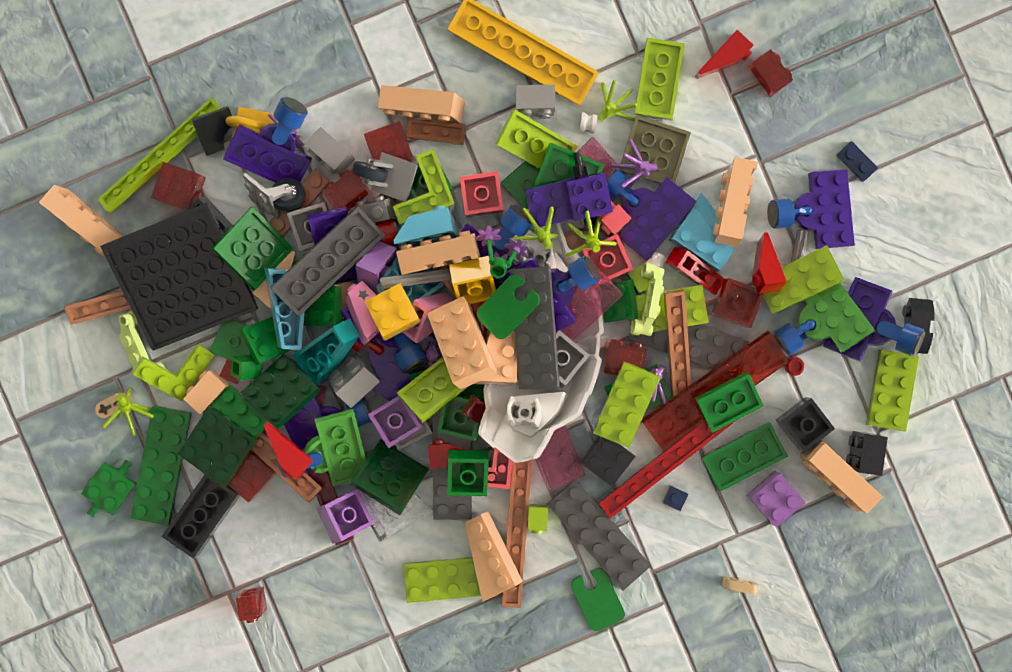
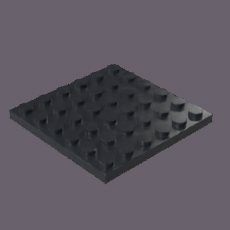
M209 202L100 246L152 351L258 309L248 284L212 250V247L224 236V233Z

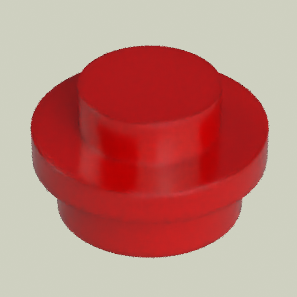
M791 357L785 362V370L791 376H798L804 371V362L798 357Z

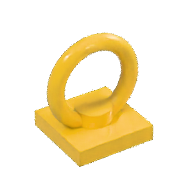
M238 107L237 116H229L225 120L229 126L234 127L233 136L239 124L258 133L262 127L274 123L268 117V112Z

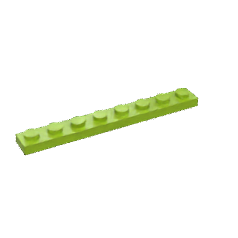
M213 97L205 102L98 198L106 211L111 214L198 136L191 119L220 109L221 106Z

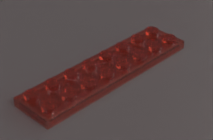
M766 331L644 417L642 422L660 448L665 450L705 422L695 398L745 372L750 374L756 386L789 363V360L771 332Z

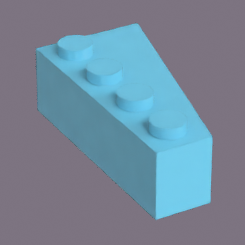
M264 268L277 345L281 349L301 350L304 312L298 316L270 288L288 270Z

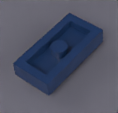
M850 141L836 154L862 182L878 169L853 141Z

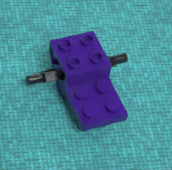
M581 151L573 153L575 161L573 166L574 177L524 190L529 213L539 227L546 225L551 206L554 207L551 224L583 219L585 228H588L585 212L589 211L593 233L597 216L613 212L605 173L588 175L587 165L582 161Z

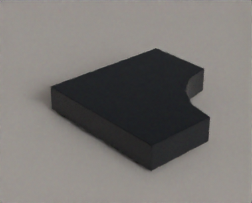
M228 106L191 119L206 156L225 149L224 138L228 130L232 128L225 121L227 117L232 116Z

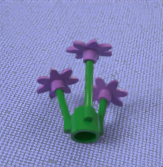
M487 226L486 231L478 230L480 235L475 239L477 241L483 240L482 246L488 245L489 264H491L490 273L496 279L505 276L507 268L512 266V261L515 257L517 260H520L521 255L528 257L525 251L529 247L522 245V239H519L516 243L513 238L509 239L510 244L504 245L505 248L510 249L508 255L505 254L500 257L495 252L493 256L492 246L495 245L494 240L501 239V236L497 235L499 229L492 230L490 226Z

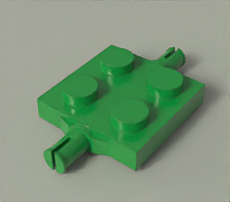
M124 460L120 468L112 467L107 462L100 466L81 493L93 504L87 512L88 515L91 514L90 516L94 517L99 508L104 509L112 516L117 512L137 484L125 473L132 465L131 462L128 463V460Z

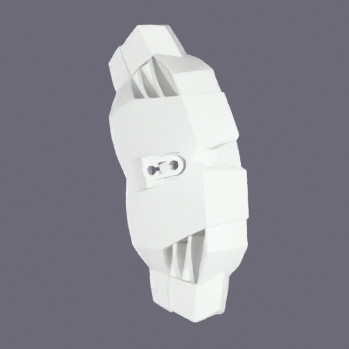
M560 223L551 224L550 227L551 234H558L557 238L551 239L553 245L551 249H545L544 244L540 243L538 239L522 240V245L529 247L525 251L528 257L521 255L520 260H517L515 257L514 261L520 264L533 256L540 267L551 266V269L559 268L560 271L566 272L569 270L568 265L579 259L580 256L576 253L566 257V254L572 250L567 246ZM529 230L525 236H531L535 234ZM577 284L574 285L573 297L567 305L576 318V322L560 331L590 356L563 388L519 389L518 380L512 386L486 384L484 386L486 409L478 434L493 448L496 447L514 463L539 458L554 430L580 416L589 395L592 394L602 359L599 357L600 336L604 333L600 298L596 292L595 284L585 290H581Z

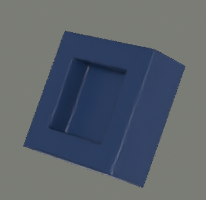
M670 485L662 503L681 511L689 494Z

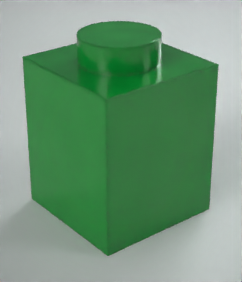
M252 355L232 356L230 375L240 381L256 379L261 374L263 364L256 365Z

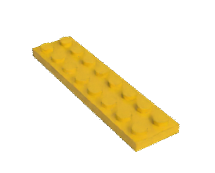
M464 0L447 28L448 32L541 85L555 84L556 94L579 107L599 74L595 69L474 0Z

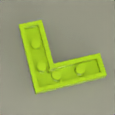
M434 149L416 155L429 193L393 206L400 225H403L409 216L433 211V208L438 206L446 208L455 205Z
M197 344L176 374L142 357L133 369L132 374L174 398L183 401L187 395L185 392L196 383L215 354L202 345Z

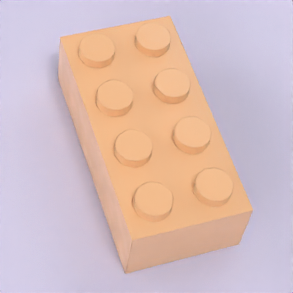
M463 296L427 313L452 383L461 390L497 373L472 307Z
M819 441L799 456L804 460L802 464L810 471L818 473L816 477L824 484L832 486L830 490L838 497L845 500L844 503L852 510L868 514L883 498L878 491L826 443Z

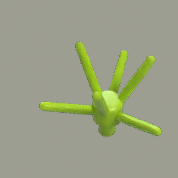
M616 80L612 81L608 96L605 83L602 82L601 86L605 105L601 108L602 112L597 116L598 120L603 122L607 117L611 118L613 115L634 121L635 117L620 113V111L636 107V103L619 108L616 107L633 92V88L629 89L615 103H612L611 99Z
M550 207L546 225L541 228L527 209L523 208L522 211L534 226V228L531 227L530 231L535 235L512 238L515 241L519 239H538L540 243L544 244L545 249H551L553 247L551 239L558 237V234L550 233L554 207Z
M589 211L585 212L589 231L587 236L572 224H567L570 229L585 240V244L567 253L566 257L574 255L587 247L594 252H598L600 245L617 244L612 241L599 240L600 216L597 217L593 233Z
M129 387L125 397L123 394L116 396L118 409L102 425V429H105L118 414L120 419L125 414L132 436H136L129 413L133 410L153 418L154 416L148 413L152 409L132 403L129 399L132 388Z

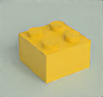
M488 256L449 264L452 284L457 299L463 296L470 304L486 301L496 291L494 278L490 273L491 265L489 264Z
M401 283L364 301L385 341L420 323L419 317Z

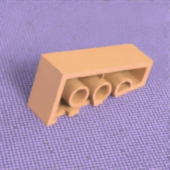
M381 85L378 108L384 112V115L395 116V114H399L406 118L418 117L424 120H438L462 124L465 101L455 92Z
M735 157L727 173H723L721 178L723 190H720L718 201H721V203L717 207L715 214L718 222L715 223L712 235H715L714 243L736 248L740 244L747 214L743 213L747 212L751 197L748 196L755 179L751 176L757 169L758 162Z
M53 185L39 201L54 216L62 220L68 228L76 231L82 240L95 246L94 250L104 256V253L100 247L101 245L123 237L69 189Z
M469 230L458 233L459 237L451 238L450 235L439 237V241L432 243L431 239L421 241L420 246L412 247V244L400 246L401 250L396 251L401 274L479 258L480 253L475 233L470 234Z
M487 329L485 343L497 373L474 384L512 386L517 383L515 332L513 331L505 339H498Z
M489 512L465 522L482 602L520 584L522 579Z

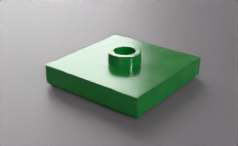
M524 161L502 180L501 184L522 208L528 210L524 190L532 188L539 169Z
M234 319L221 324L209 351L232 361V356L251 355L239 332L248 326Z

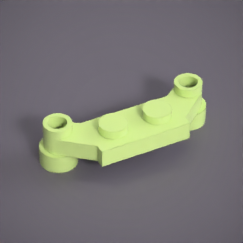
M645 262L642 266L641 277L648 278L649 285L642 320L633 319L630 326V334L651 336L653 321L660 312L659 300L664 292V286H662L664 268L656 267L652 263Z
M131 310L127 314L119 316L121 334L118 336L134 369L142 357L147 359L149 357L135 327L139 323ZM156 362V364L165 368L163 363Z

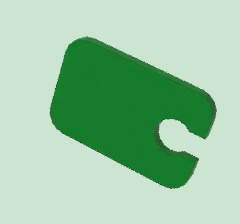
M519 275L509 276L477 311L478 319L498 339L507 338L540 303V298L533 289L527 294L525 300L521 301L516 298L515 290L525 283Z
M596 568L590 571L597 581L595 588L587 589L584 586L582 575L573 579L571 587L589 627L593 631H600L623 620L625 612L606 571L603 568Z

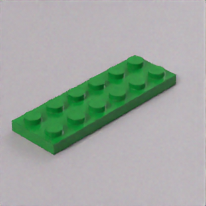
M154 405L151 410V414L154 417L150 418L131 519L168 526L171 523L183 458L177 453L187 440L192 412Z

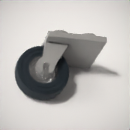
M382 152L380 160L368 158L366 163L355 161L352 172L362 177L361 182L372 185L371 190L405 202L408 201L418 165Z
M246 172L243 174L244 185L250 193L248 195L253 203H259L268 215L271 213L277 218L279 217L278 211H295L305 202L306 193L304 187L295 179H281L272 188L265 189Z

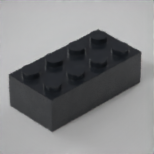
M204 475L161 537L194 559L202 552L243 491L231 483L223 488L210 477Z

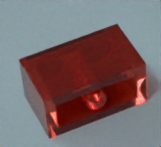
M771 49L748 66L770 98L793 81L790 70L786 67L784 68L780 56Z
M264 586L246 589L236 598L240 621H246V623L256 622L267 610Z

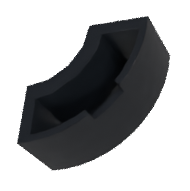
M909 298L907 305H904L902 310L904 326L906 323L924 329L925 337L917 353L928 354L933 339V333H930L931 321H935L933 300Z

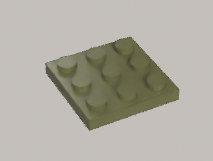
M636 115L624 153L637 159L629 143V140L632 139L642 160L648 161L649 164H657L656 171H649V176L644 174L639 178L661 184L668 177L675 183L691 132ZM622 157L620 164L636 165V163ZM619 168L623 173L633 176L636 174L635 169Z

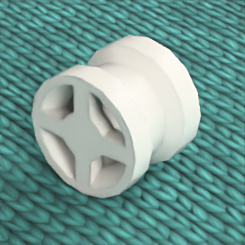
M582 112L579 132L589 131L594 134L597 115L593 114L590 116Z

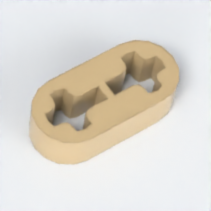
M127 392L117 393L99 402L95 407L96 414L100 418L110 417L118 409L116 396L123 394L125 397ZM104 406H112V408L107 410V413L102 412Z
M723 576L721 587L757 595L759 584Z

